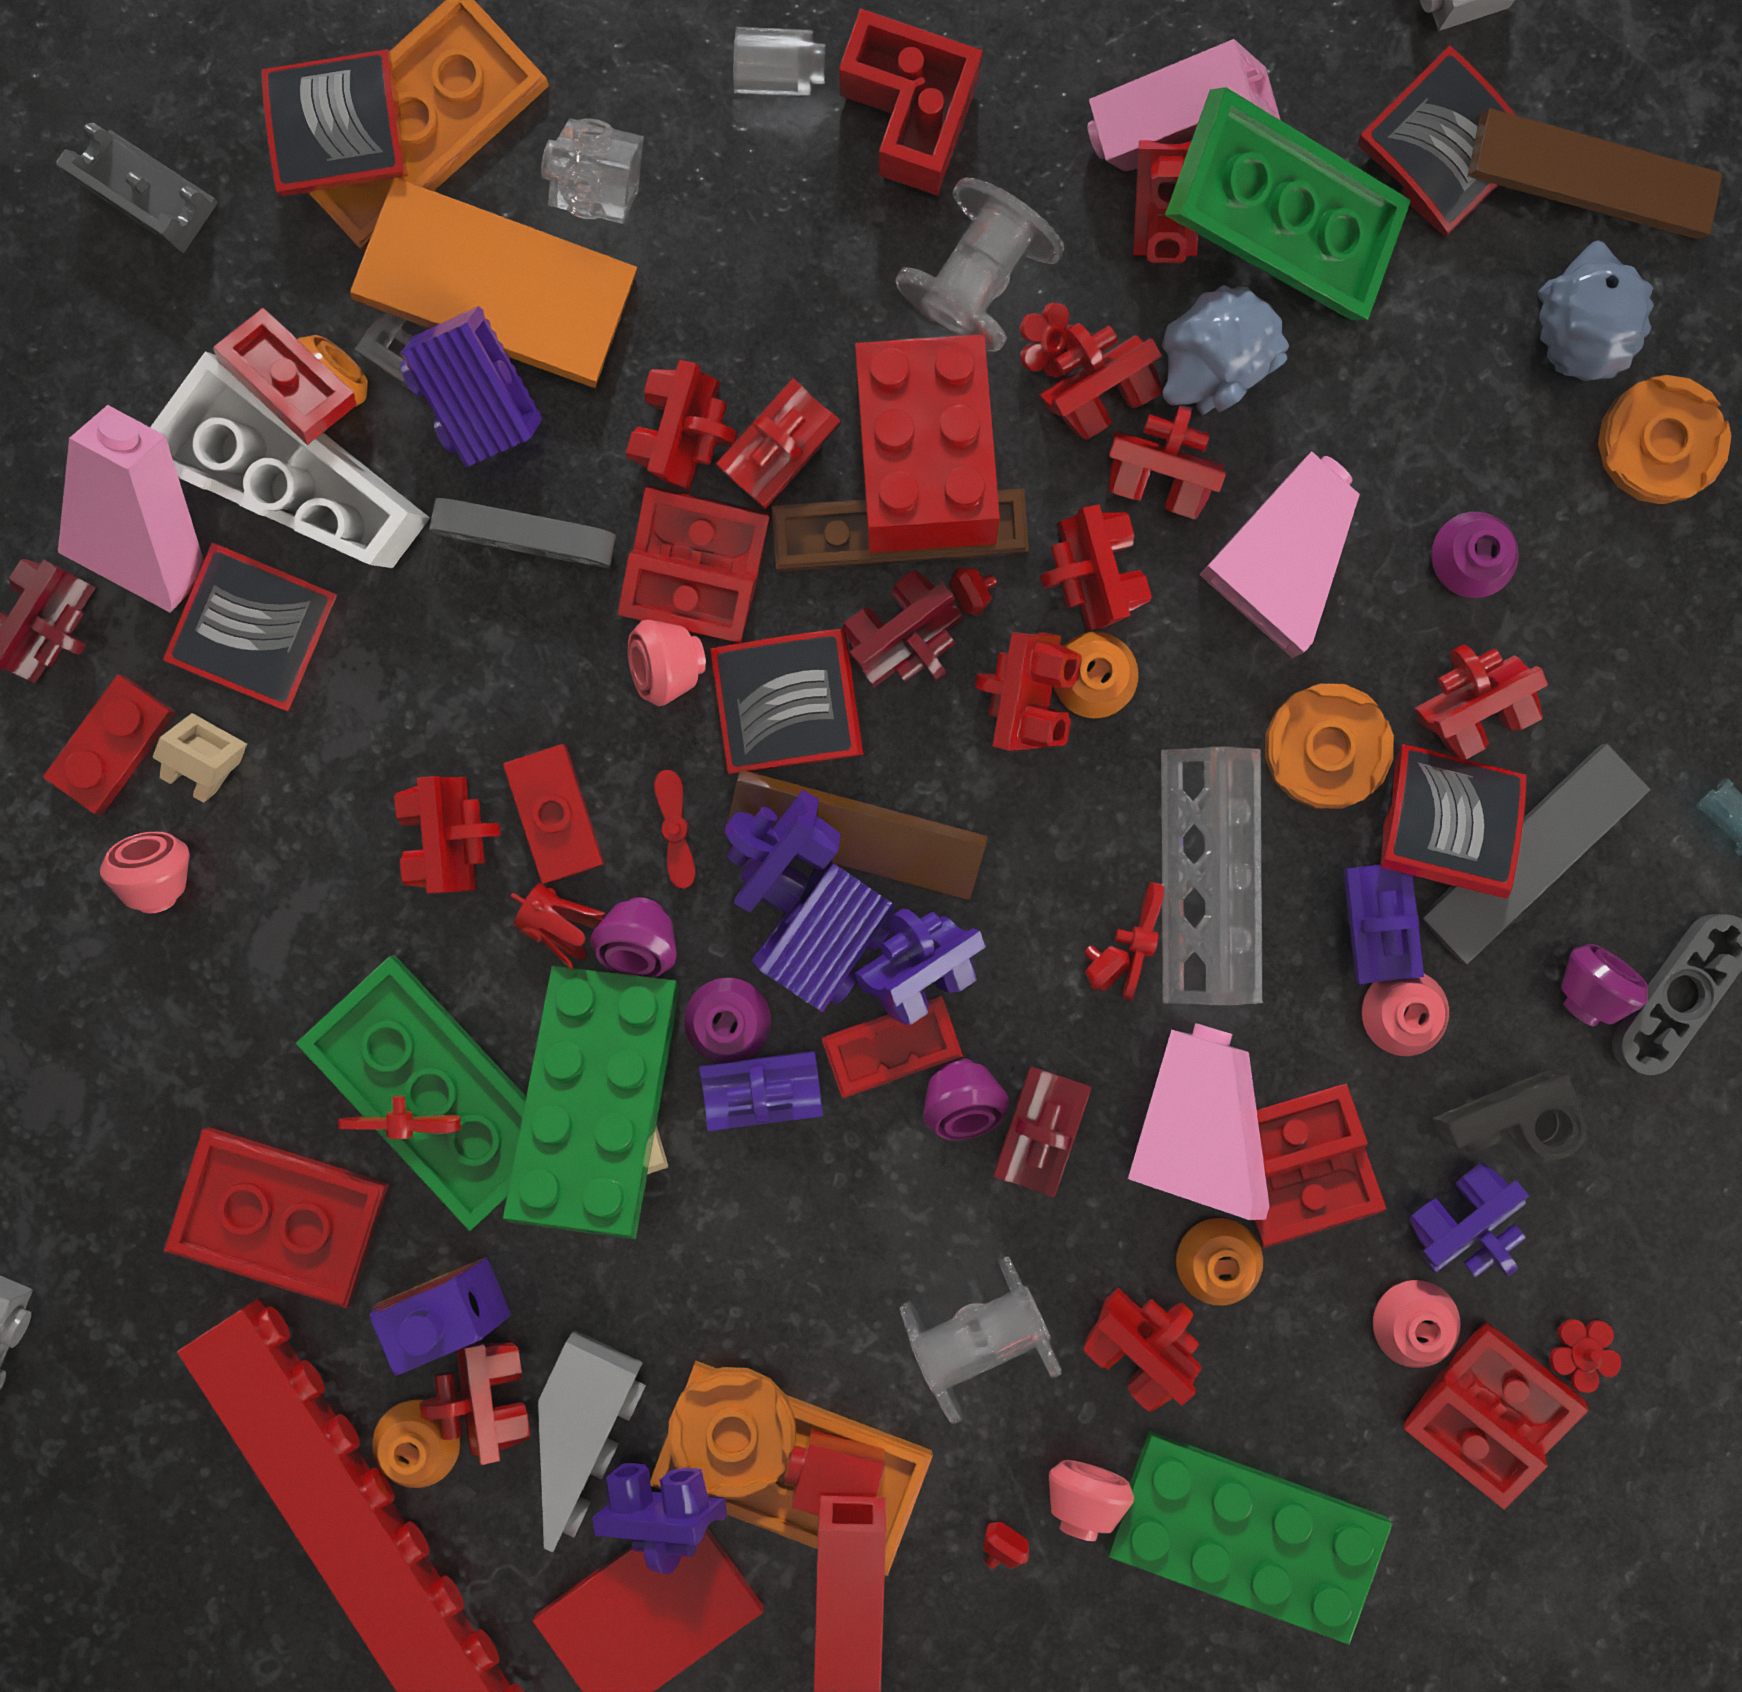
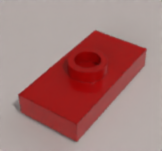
M565 744L557 745L503 763L542 884H548L605 865L567 746Z
M942 995L928 999L927 1001L930 1006L928 1014L911 1025H905L885 1014L821 1037L842 1099L963 1057Z

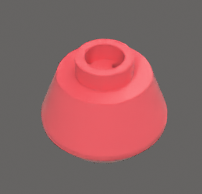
M647 619L642 620L629 635L628 661L634 685L644 700L656 706H664L693 688L697 683L698 674L705 671L706 660L702 643L697 636L691 637L688 630L683 626Z
M140 833L121 840L109 849L101 864L100 875L106 885L127 907L140 910L143 913H158L173 906L177 898L184 892L190 853L184 842L168 833Z
M1424 974V977L1379 981L1374 982L1370 986L1364 997L1362 1021L1370 1039L1382 1050L1398 1056H1414L1428 1051L1442 1038L1449 1021V1005L1442 988L1426 974Z
M1422 1280L1405 1281L1390 1288L1379 1300L1373 1315L1374 1336L1381 1350L1396 1363L1411 1368L1428 1367L1443 1360L1455 1347L1460 1334L1459 1312L1453 1299L1439 1286ZM1425 1320H1431V1323H1427V1322H1423V1321H1425Z
M1063 1460L1049 1472L1051 1513L1061 1520L1059 1529L1073 1537L1087 1541H1096L1098 1533H1111L1134 1502V1495L1129 1482L1123 1477L1103 1468L1083 1462Z

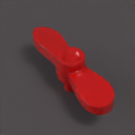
M664 770L657 775L654 786L658 804L665 819L662 824V834L668 841V874L676 887L686 889L694 882L696 867L686 840L689 834V825L682 817L684 802L683 784L675 772Z
M1150 882L1148 885L1139 927L1134 926L1131 932L1121 929L1116 931L1115 941L1128 944V951L1132 952L1122 999L1133 1000L1144 956L1152 957L1155 953L1158 943V932L1153 931L1164 898V886L1162 884Z
M405 1096L392 1097L393 1111L387 1112L386 1117H346L338 1119V1129H386V1136L389 1139L413 1137V1131L451 1133L461 1129V1117L458 1115L413 1117L412 1111L406 1110Z

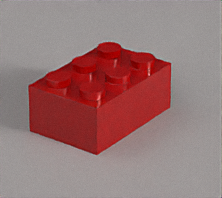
M985 334L855 343L869 553L997 544L1000 515Z

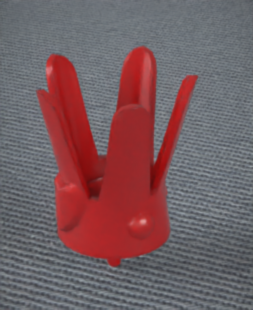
M541 883L533 888L526 899L515 893L510 895L511 899L522 905L514 921V926L518 927L520 932L537 942L542 941L571 971L573 970L571 961L558 947L577 960L583 961L586 959L587 952L582 946L585 943V935L567 920L595 929L603 920L601 917L605 915V912L561 899L556 895L554 889L546 888Z

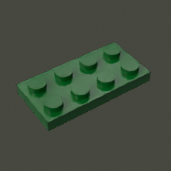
M1223 87L1209 90L1165 216L1350 320H1368L1411 200L1229 88Z
M395 955L389 956L296 1044L363 1117H386L387 1112L393 1111V1096H405L406 1110L412 1111L413 1117L431 1115H458L461 1117V1129L451 1133L413 1131V1137L389 1139L386 1136V1129L375 1130L461 1223L471 1231L508 1195L526 1096Z
M552 966L503 1219L511 1223L636 1240L680 986L675 980L575 968L571 971L567 967Z
M1148 1431L1130 1481L1134 1502L1113 1529L1106 1548L1108 1557L1350 1645L1389 1536L1392 1522L1386 1516Z

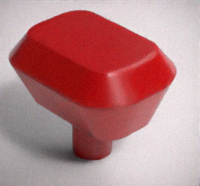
M957 568L950 579V587L962 610L966 614L978 616L991 602L992 597L988 589L997 585L994 575L990 574L982 578L976 568Z
M1093 945L1089 946L1084 952V955L1093 962L1085 971L1093 990H1108L1130 967L1129 953L1113 946L1108 947L1102 954Z
M1002 1522L988 1524L983 1541V1549L989 1554L985 1560L989 1568L995 1569L1000 1562L1008 1568H1014L1028 1561L1029 1544L1026 1538Z

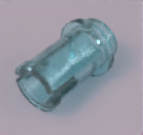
M1727 778L1717 785V791L1712 789L1697 804V808L1700 811H1704L1737 844L1734 851L1740 856L1742 855V794L1733 786V782Z

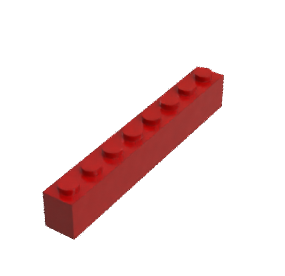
M258 1298L177 1351L396 1692H525L517 1683L510 1685L497 1665L499 1663V1655L494 1643L483 1630L478 1629L475 1631L462 1611L464 1609V1601L459 1589L448 1576L440 1577L427 1557L430 1551L424 1535L413 1522L405 1523L392 1503L395 1496L388 1479L379 1469H370L357 1449L360 1446V1440L356 1430L344 1415L334 1414L322 1395L325 1392V1386L320 1374L307 1360L300 1361L287 1341L290 1339L289 1328L276 1309L271 1306L266 1308L261 1299Z

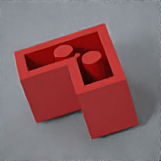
M860 8L839 68L840 96L892 114L879 150V176L938 196L980 77L983 50Z

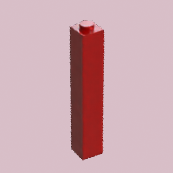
M820 1496L814 1692H881L886 1498Z

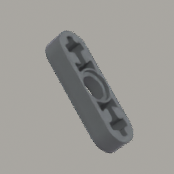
M446 498L435 499L429 531L456 540L608 568L611 565L616 540L614 533L591 526Z
M1709 914L1697 919L1690 926L1648 984L1647 1004L1625 1017L1615 1030L1612 1039V1049L1615 1058L1624 1068L1645 1075H1657L1673 1066L1742 971V919L1733 915ZM1711 931H1729L1725 941L1732 947L1730 953L1714 954L1704 966V969L1715 972L1713 979L1702 969L1687 964L1689 958L1693 961L1705 962L1714 948V943L1708 939ZM1685 975L1695 982L1698 988V999L1690 1010L1680 1013L1669 1004L1667 990L1674 979ZM1653 1009L1664 1019L1678 1023L1676 1030L1661 1026L1651 1042L1658 1049L1655 1057L1642 1055L1638 1059L1636 1058L1640 1048L1633 1042L1637 1033L1652 1034L1662 1021L1650 1016V1012Z

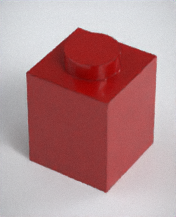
M810 1429L805 1448L793 1445L783 1484L794 1487L792 1508L819 1515L820 1496L877 1497L885 1468L884 1449Z

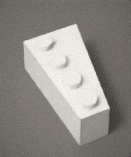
M206 351L150 427L166 436L177 475L180 479L236 502L239 506L282 523L305 536L369 565L393 568L430 519V517L324 433L309 445H306L217 361L216 355Z

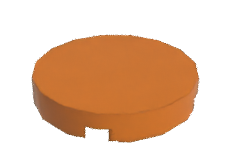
M1662 375L1638 382L1613 401L1602 419L1598 446L1604 469L1618 488L1640 501L1667 504L1692 497L1716 480L1728 460L1731 432L1728 420L1724 422L1723 414L1718 408L1721 404L1711 391L1689 378Z
M1318 684L1293 694L1275 711L1265 733V760L1274 782L1292 800L1313 809H1342L1364 800L1384 782L1393 761L1394 735L1388 720H1385L1383 713L1377 708L1378 705L1368 694L1346 684Z
M722 1367L699 1376L680 1394L669 1419L668 1448L676 1469L681 1467L701 1469L707 1494L711 1497L743 1500L766 1491L785 1471L790 1460L793 1445H795L796 1418L788 1397L769 1377L749 1368Z

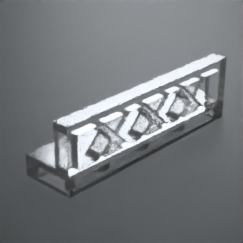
M1208 747L1161 750L1162 885L1164 886L1162 902L1163 1003L1200 1005L1262 1003L1260 749ZM1204 762V789L1192 801L1183 790V763ZM1193 824L1205 836V852L1194 865L1183 853V836ZM1193 888L1205 899V917L1195 929L1184 917L1183 900ZM1194 951L1206 964V991L1184 990V963Z

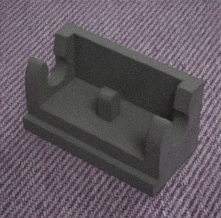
M95 123L86 124L83 131L85 135L90 137V143L86 151L79 155L74 151L65 149L55 164L81 187L184 254L218 201L112 130L107 132Z

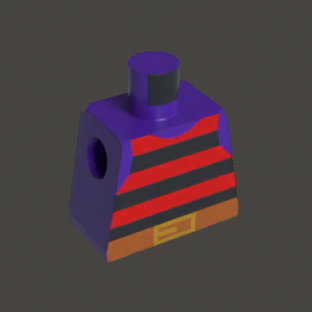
M486 1256L376 1303L370 1313V1318L390 1367L396 1376L481 1340L512 1314L489 1259ZM469 1291L477 1301L479 1315H476L471 1307Z

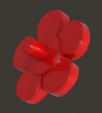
M1049 303L1045 306L1042 315L1030 313L1023 318L1020 325V334L1027 341H1031L1030 344L1023 348L1020 356L1021 363L1027 370L1039 371L1044 368L1046 375L1050 377L1062 376L1054 359L1072 349L1066 336V330L1074 326L1067 325L1069 322V311L1063 304Z
M1568 1319L1559 1326L1557 1332L1558 1339L1567 1348L1555 1347L1551 1350L1549 1355L1550 1365L1557 1374H1570V1383L1575 1390L1585 1393L1593 1392L1599 1385L1598 1374L1605 1377L1617 1375L1621 1367L1619 1354L1613 1350L1603 1349L1608 1347L1614 1339V1331L1607 1323L1595 1320L1588 1323L1585 1327L1579 1320Z

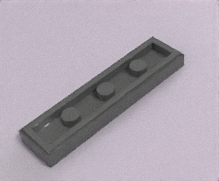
M1608 744L1600 745L1524 817L1513 888L1508 899L1452 885L1418 917L1419 920L1461 964H1468L1651 789Z

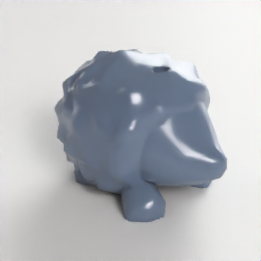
M1602 241L1592 242L1568 266L1561 276L1547 281L1538 291V297L1543 302L1539 315L1543 326L1540 340L1548 346L1547 358L1554 364L1556 372L1567 376H1575L1583 381L1614 378L1618 372L1630 368L1634 356L1642 349L1644 338L1651 330L1648 316L1654 306L1650 299L1653 286L1640 277L1635 267L1623 265Z
M1222 285L1214 292L1202 293L1185 314L1167 326L1162 342V348L1167 353L1168 381L1163 389V398L1171 405L1196 403V408L1201 415L1206 414L1214 407H1216L1218 412H1221L1237 403L1246 394L1248 388L1255 385L1287 360L1285 352L1288 350L1289 345L1282 335L1281 318L1274 312L1271 305L1259 299L1249 287L1238 286L1230 288Z

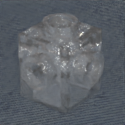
M569 118L557 141L548 140L542 158L541 176L543 179L550 180L548 206L568 210L572 215L583 219L602 218L623 223L638 194L644 136L612 129L608 123L597 119H582L578 121Z

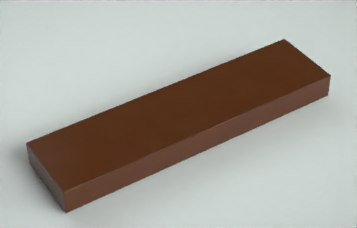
M1489 108L1480 114L1467 177L1700 240L1711 234L1723 173Z
M1025 489L997 490L1000 521L997 544L893 552L869 553L866 500L772 506L777 572L1028 555Z
M741 770L737 779L728 821L734 813L744 812L756 816L762 807L771 809L777 816L776 822L771 827L773 829L799 793L804 790L819 799L816 816L841 834L839 849L831 860L834 864L970 900L988 836Z

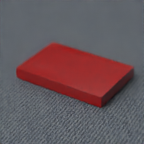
M207 1127L202 1129L164 1251L347 1308L352 1303L389 1183Z
M707 1527L702 1540L697 1544L695 1554L692 1557L681 1556L679 1564L673 1572L669 1574L651 1572L646 1565L644 1552H636L632 1549V1545H630L537 1612L532 1621L582 1692H654L761 1615L764 1605Z

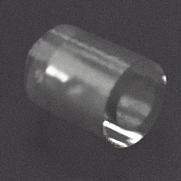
M736 27L733 66L734 92L736 94L811 97L812 84H824L825 44H814L813 30Z

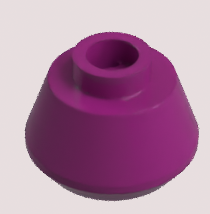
M1467 512L1453 517L1441 527L1432 545L1431 558L1438 579L1447 589L1463 597L1482 598L1498 592L1508 584L1516 571L1519 551L1514 534L1502 520L1484 512Z
M632 898L629 901L615 905L593 930L590 939L591 946L599 962L617 974L655 978L672 968L677 957L671 918L658 903L647 898Z
M1587 944L1572 950L1561 989L1568 997L1563 1003L1564 1006L1579 1020L1593 1027L1599 1021L1612 1025L1647 1004L1648 985L1646 981L1623 960L1594 944Z
M736 978L715 979L700 987L691 997L685 1011V1031L693 1048L701 1056L712 1062L725 1063L748 1060L759 1052L769 1036L771 1028L770 1009L761 992L750 983ZM720 1012L722 1016L718 1023L715 1024L714 1017ZM734 1022H737L738 1026L736 1031L734 1033H731V1027L733 1026Z
M954 1059L942 1064L938 1068L937 1073L929 1080L923 1119L927 1128L944 1139H972L995 1129L1002 1122L1010 1102L1007 1093L985 1066L974 1063L970 1059Z

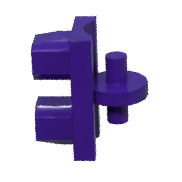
M802 790L773 829L771 827L776 822L777 816L769 808L762 807L756 816L744 812L734 813L725 826V834L733 845L727 853V857L738 866L743 865L747 858H750L741 869L740 877L744 882V886L735 897L734 904L751 913L761 900L786 913L792 911L802 898L808 881V876L788 865L793 857L796 856L821 871L825 869L839 849L841 834L816 816L819 799Z
M1381 865L1343 869L1356 983L1365 984L1424 977L1413 875L1381 868Z
M901 909L889 918L892 938L881 944L880 947L883 955L854 973L860 989L879 998L890 1018L905 1025H911L928 1014L930 1006L924 992L925 987L935 982L936 988L947 993L960 992L977 981L972 956L984 949L985 944L979 930L973 928L970 931H964L957 927L950 918L945 916L939 918L934 912H930L919 919L910 910Z
M815 1051L702 1065L699 1067L704 1094L707 1131L823 1116Z
M1481 1162L1461 1177L1455 1185L1476 1210L1474 1213L1457 1224L1435 1198L1409 1218V1223L1419 1242L1425 1248L1423 1260L1435 1274L1475 1243L1478 1244L1480 1249L1463 1262L1464 1266L1475 1278L1493 1264L1506 1277H1509L1518 1270L1516 1263L1508 1252L1526 1239L1524 1234L1515 1224L1509 1226L1496 1237L1490 1231L1526 1204L1525 1199L1529 1195L1517 1180L1508 1185L1500 1175L1484 1162Z
M625 1463L606 1477L608 1505L594 1515L592 1519L595 1536L632 1539V1549L636 1552H644L646 1565L651 1572L669 1574L678 1566L681 1556L692 1557L695 1554L697 1544L702 1540L708 1525L712 1521H723L727 1517L725 1498L708 1497L701 1469L681 1467L670 1470L660 1479L661 1492H652L649 1469L646 1467V1464Z

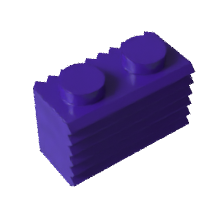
M479 306L413 336L400 352L403 358L401 371L407 386L416 396H425L436 415L434 428L439 441L448 452L453 453L457 451L465 467H470L474 463L481 462L487 457H492L498 452H503L509 447H514L520 442H526L533 436L542 420L541 413L536 409L534 400L529 397L528 389L523 386L522 379L517 375L515 366L510 363L509 355L504 352L503 344L498 341L496 332L491 329L490 321L485 318L484 311Z
M830 861L825 869L820 871L815 868L812 871L802 898L790 913H783L781 920L776 923L774 930L761 945L759 952L754 955L752 962L764 974L823 1012L830 1001L838 1004L851 991L856 982L854 974L856 971L853 970V967L866 948L875 951L886 940L890 933L889 915L895 908V905Z

